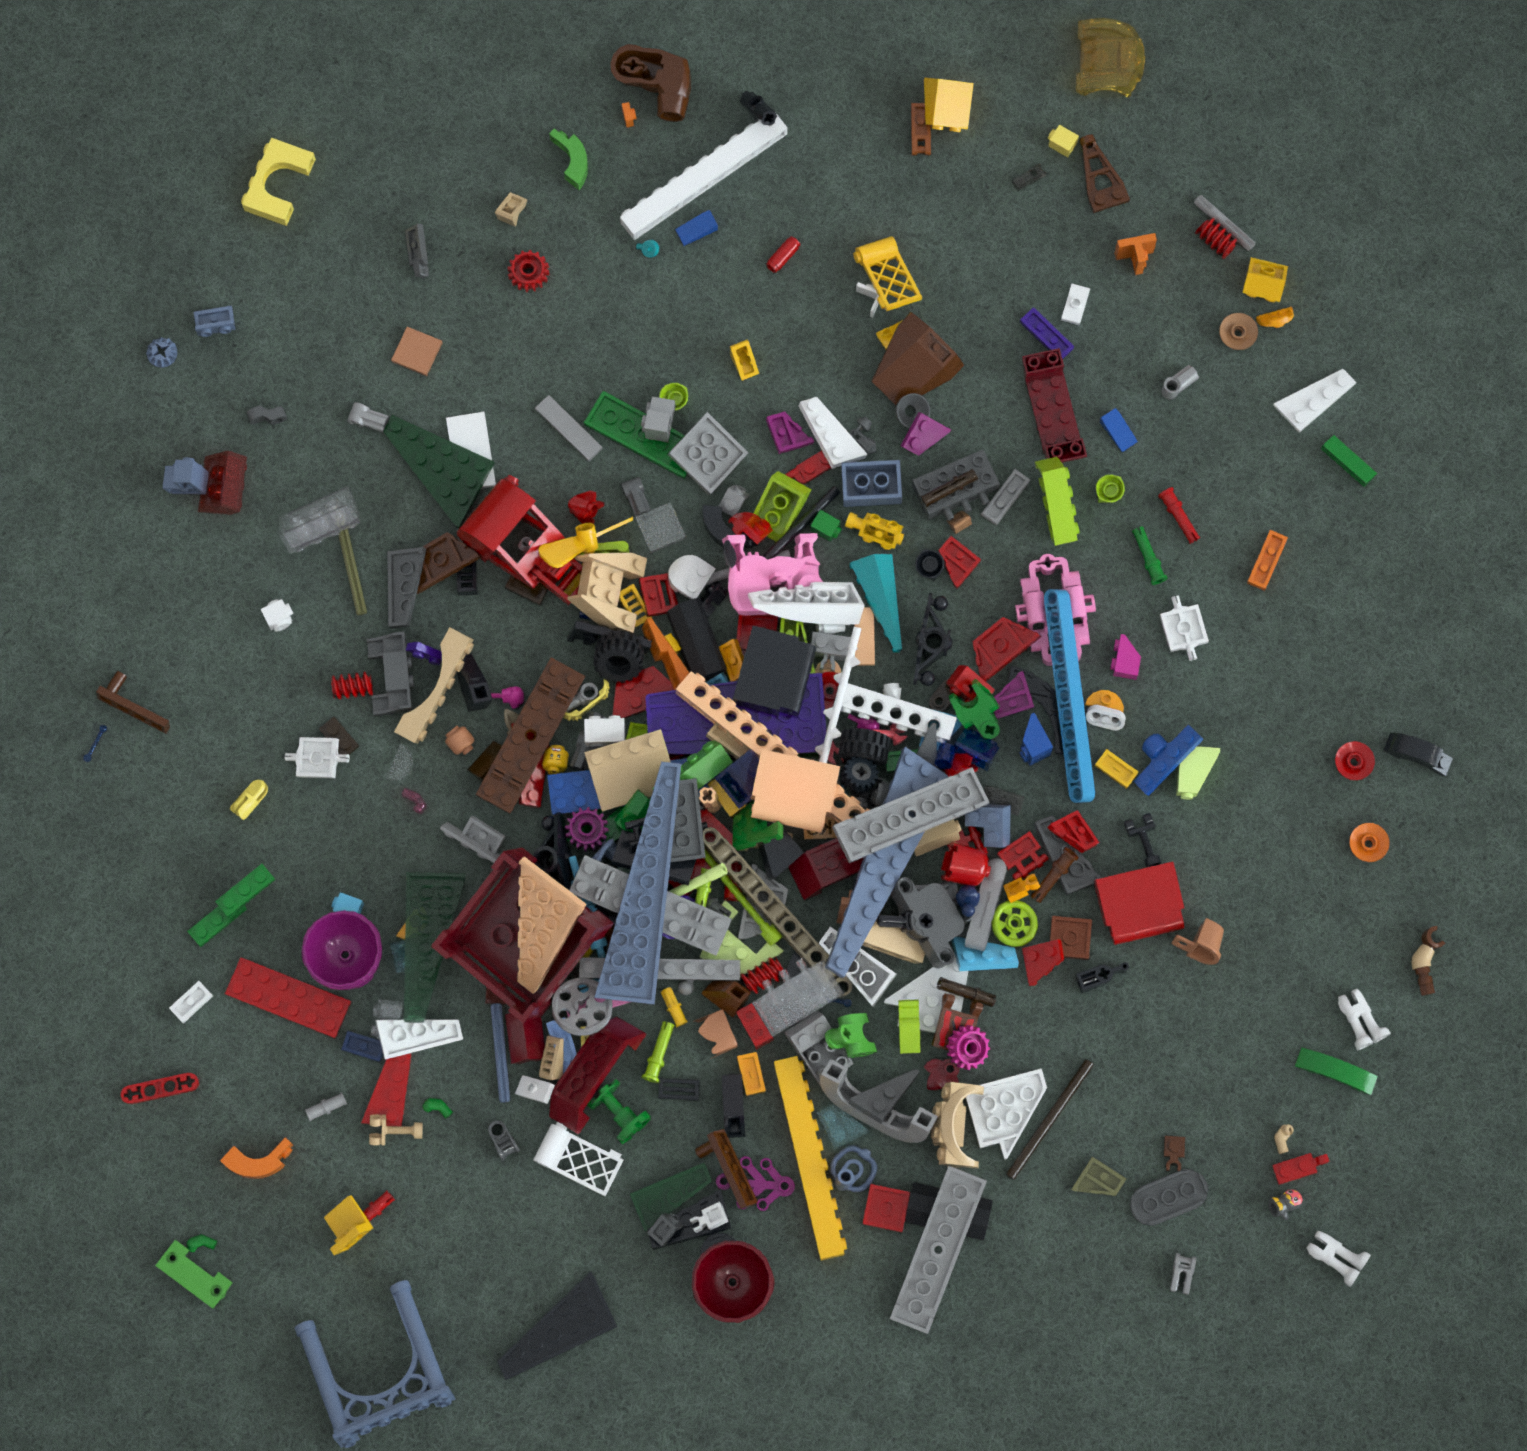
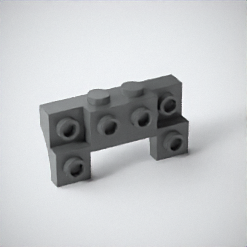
M395 632L367 639L369 660L383 658L387 692L385 694L372 695L373 715H391L393 712L412 710L411 687H414L413 675H410L409 668H413L412 657L408 656L406 651L405 632Z

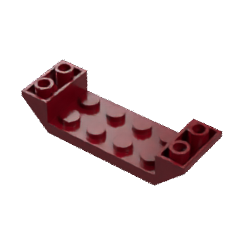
M1060 348L1022 356L1025 382L1045 458L1058 457L1062 463L1086 458L1087 453L1084 441L1079 435L1063 373L1064 363Z
M835 838L804 852L788 868L805 901L821 894L823 888L859 873L863 858L849 863L838 839Z
M616 1017L609 1020L602 1030L589 1035L552 1091L549 1117L579 1135L590 1119L582 1111L625 1048L628 1046L636 1051L647 1034Z

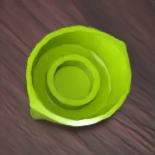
M669 383L661 389L659 398L675 400V411L683 408L688 401L687 387L679 383Z
M1105 475L1097 481L1096 494L1098 503H1113L1124 495L1125 487L1121 477Z

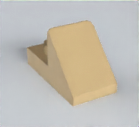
M510 192L495 211L498 220L516 226L518 216L525 208L527 199Z

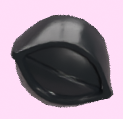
M924 549L915 561L917 572L933 582L941 574L945 564L942 555L930 549Z

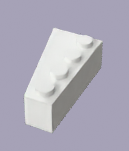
M832 927L827 930L819 942L829 955L837 935V931ZM861 948L846 973V976L873 1007L897 975Z

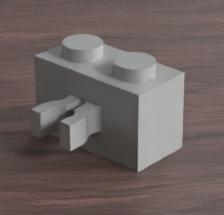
M813 632L811 644L817 648L815 657L824 658L821 661L820 670H824L827 659H830L831 671L835 672L834 660L845 661L848 651L847 646H849L851 637Z

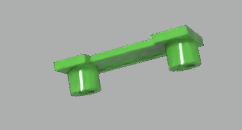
M174 1240L155 1266L214 1309L217 1303L225 1297L227 1290L233 1282L219 1272L215 1277H212L186 1257L190 1250ZM172 1255L176 1257L174 1261L170 1260ZM218 1288L220 1292L215 1294L214 1290Z

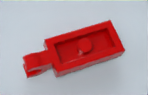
M1309 1153L1272 1165L1278 1185L1315 1174L1317 1173V1166L1330 1161L1327 1154L1313 1158L1312 1154Z

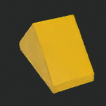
M748 339L730 346V356L741 380L759 374Z

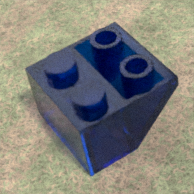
M751 749L714 777L739 809L751 800L759 763L758 757Z

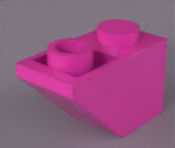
M1121 634L1119 640H1115L1114 651H1117L1116 658H1112L1110 670H1114L1113 676L1136 680L1141 656L1128 638Z

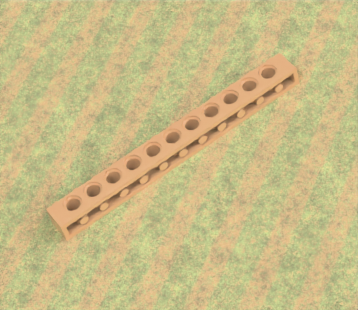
M691 671L676 688V694L713 724L717 722L719 724L718 728L726 734L727 730L742 747L743 744L750 749L748 752L758 760L762 749L773 752L780 751L782 754L798 757L796 750L790 746L787 748L783 745V741L777 735L769 734L766 731L767 728L762 723L754 722L751 719L752 716L745 710H739L732 699L728 697L725 699L720 695L721 691L714 685L710 687L705 683V678L699 673L694 674ZM701 689L705 692V695L698 697L695 695V691ZM718 702L721 707L719 709H712L710 704ZM728 714H733L736 720L730 722L725 717ZM748 726L752 731L749 734H744L741 728ZM762 738L767 741V744L759 746L756 741ZM836 784L829 815L833 820L840 823L851 819L849 815L853 812L861 814L870 810L862 808L860 802L855 797L847 796L844 793L845 790L838 784ZM836 800H841L844 802L845 806L843 808H837L835 807L834 802Z

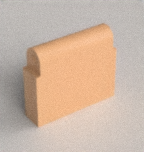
M762 749L751 799L754 800L751 818L774 823L779 821L783 825L822 833L825 816H829L831 812L840 766Z

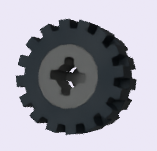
M852 757L846 762L841 772V782L845 783L844 787L850 788V792L855 791V794L869 792L878 779L879 772L876 770V764L873 765V761H868L866 758Z

